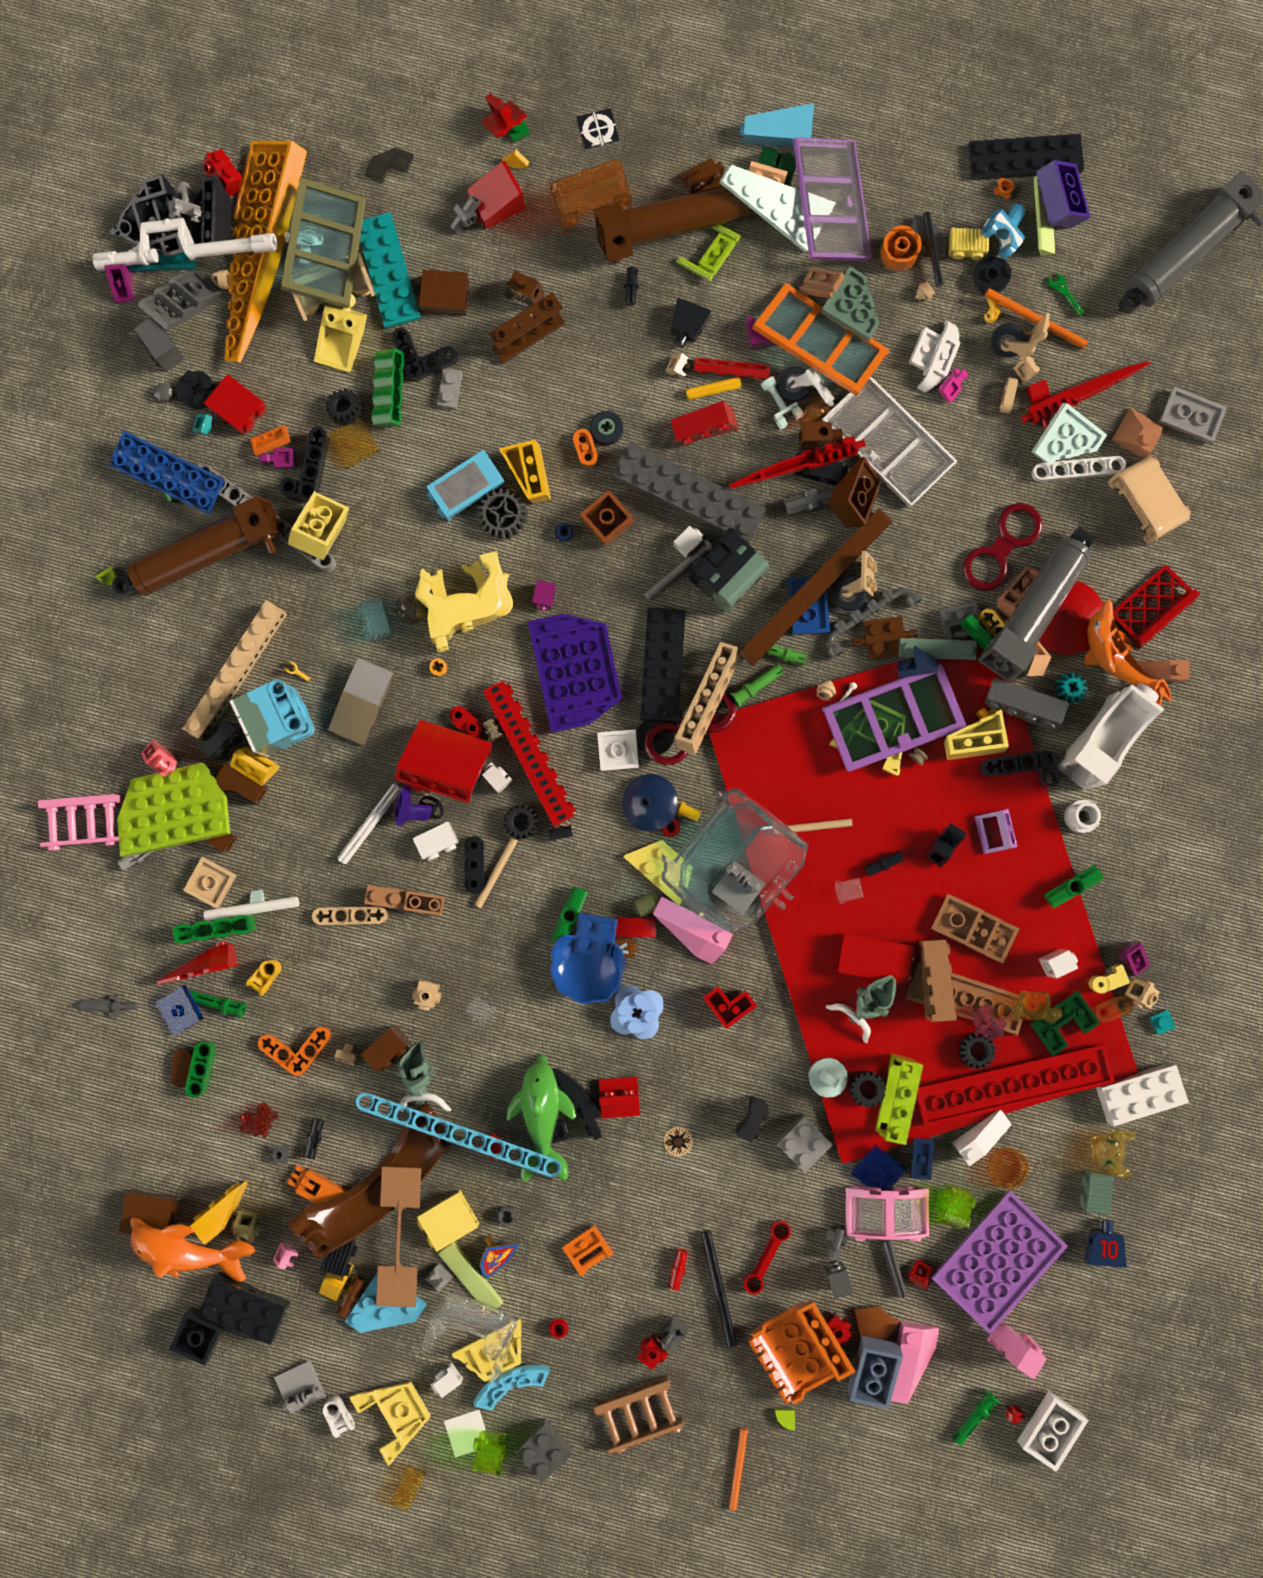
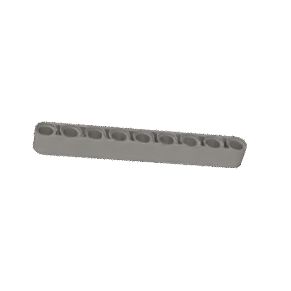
M206 464L197 465L225 479L218 495L233 506L253 498ZM238 492V498L232 500V495ZM277 516L280 525L285 526L283 530L285 536L280 537V540L323 571L331 572L335 569L336 560L329 552L325 558H330V563L323 566V560L289 545L288 540L293 526Z

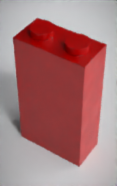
M842 933L835 972L878 980L892 975L896 983L907 985L908 981H911L912 978L910 965L915 960L916 951L913 950L914 946Z

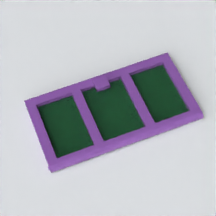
M942 664L937 665L938 672L904 677L822 708L847 773L967 727Z

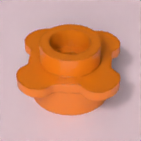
M1000 178L997 188L994 189V194L996 196H1003L1006 200L1010 199L1011 192L1016 187L1015 183L1009 179Z

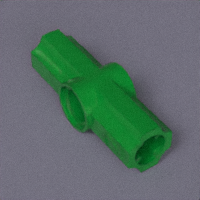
M1093 865L1044 894L1045 899L1051 908L1054 909L1102 881V873L1096 865ZM1073 881L1077 884L1075 892L1070 889V884Z
M575 886L572 887L551 940L556 942L563 935H571L589 892ZM567 910H572L575 913L574 920L567 921L564 918Z

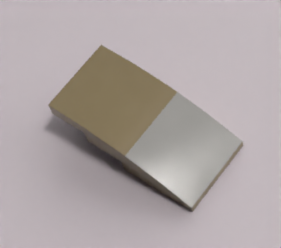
M358 657L328 730L364 745L371 726L374 725L379 708L384 702L394 672Z

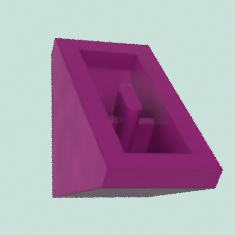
M124 263L105 265L104 268L115 303L134 301L133 278L130 270Z
M748 316L745 326L750 349L756 350L776 346L777 344L752 329L757 320Z
M1130 941L1116 952L1135 977L1150 966L1143 945L1140 942Z

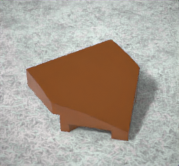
M880 1305L878 1307H856L855 1309L860 1338L862 1335L887 1340L900 1322L897 1318H893L885 1312Z

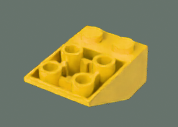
M246 1181L241 1185L237 1182L224 1192L225 1196L222 1195L205 1210L193 1218L195 1222L190 1227L193 1228L194 1233L204 1245L230 1225L247 1186Z

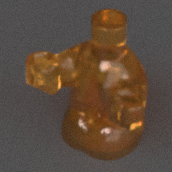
M816 396L813 402L805 409L804 416L799 420V424L801 425V422H823L819 417L830 410L829 405L825 403L823 398Z

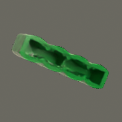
M396 348L376 351L374 357L376 370L373 377L375 389L372 396L374 408L371 419L373 425L381 429L400 426L402 420L400 407L403 399L401 389L403 386L402 370L404 355L403 352Z
M237 915L233 918H218L213 921L180 924L172 929L174 942L184 944L197 940H212L216 937H231L235 934H250L257 930L254 915Z

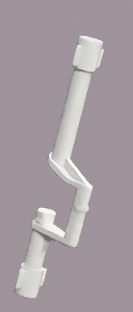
M167 218L160 221L141 223L140 242L136 247L128 252L117 253L110 251L95 253L93 255V264L96 270L102 271L105 270V265L124 263L125 266L143 264L147 266L150 263L158 262L157 250L150 249L148 234L178 230V237L182 248L190 260H196V258L245 252H272L277 250V239L274 233L252 235L251 238L194 244L183 218Z

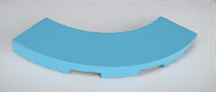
M524 1365L500 1373L480 1390L473 1402L474 1407L492 1411L497 1402L507 1394V1391L515 1387H543L550 1371L549 1366Z

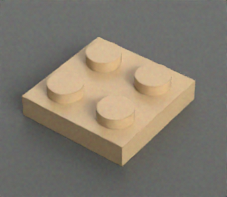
M201 857L183 891L219 909L237 874L205 857Z

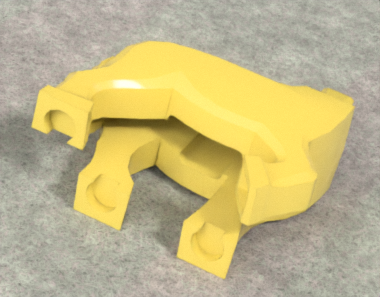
M497 551L479 555L482 565L489 571L488 578L483 573L479 561H475L473 565L469 566L467 564L461 565L465 574L471 576L475 581L477 594L459 593L447 596L442 570H438L436 574L430 575V573L421 569L415 596L419 602L428 608L430 638L432 644H436L438 653L449 650L447 641L451 640L452 635L456 631H471L473 627L496 620L498 616H505L511 611L513 599L507 589V580L510 575L502 573Z

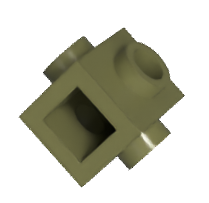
M238 1211L237 1217L231 1225L234 1240H241L247 1243L254 1242L255 1236H259L261 1231L258 1213Z

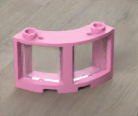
M865 1186L846 1188V1236L854 1237L856 1241H865L866 1238L921 1241V1238L928 1237L929 1188L909 1186L893 1188V1191Z

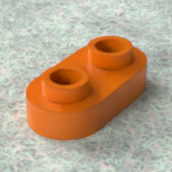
M579 429L573 435V443L579 461L585 467H592L596 464L598 456L591 433L586 429ZM580 438L586 439L584 443H581L579 440ZM587 455H590L592 458L591 460L587 461L585 460V457Z

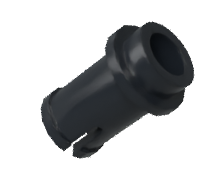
M571 825L548 829L550 841L554 840L556 842V839L573 837Z

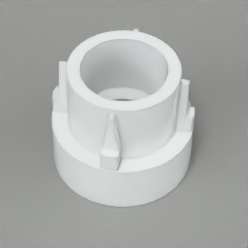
M1088 800L1071 803L1066 808L1064 820L1068 828L1076 833H1086L1100 825L1101 813L1096 806L1097 804ZM1081 811L1086 814V820L1084 822L1080 821L1079 819V813Z

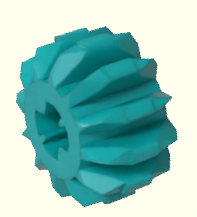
M1070 672L1068 675L1064 673L1061 675L1062 679L1056 680L1059 686L1054 687V690L1060 692L1056 694V697L1062 696L1061 700H1068L1069 705H1072L1074 701L1079 703L1081 698L1086 697L1083 691L1088 690V687L1083 686L1086 683V679L1080 680L1081 674L1074 676L1073 672ZM1069 685H1072V686H1073V687H1072V690H1074V691H1072V692L1069 691V690H1070Z

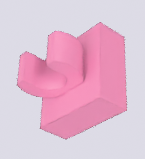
M281 1242L273 1261L278 1268L285 1270L287 1265L290 1267L294 1266L293 1261L290 1260L291 1256L298 1257L299 1254L296 1250L291 1249L288 1243Z

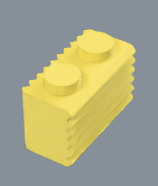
M951 228L948 235V256H953V259L957 260L964 257L980 260L986 257L988 253L989 238L983 237L981 234L983 229Z

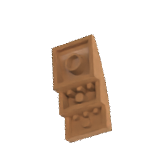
M947 894L931 928L1002 964L1019 931V928L1002 921V919Z

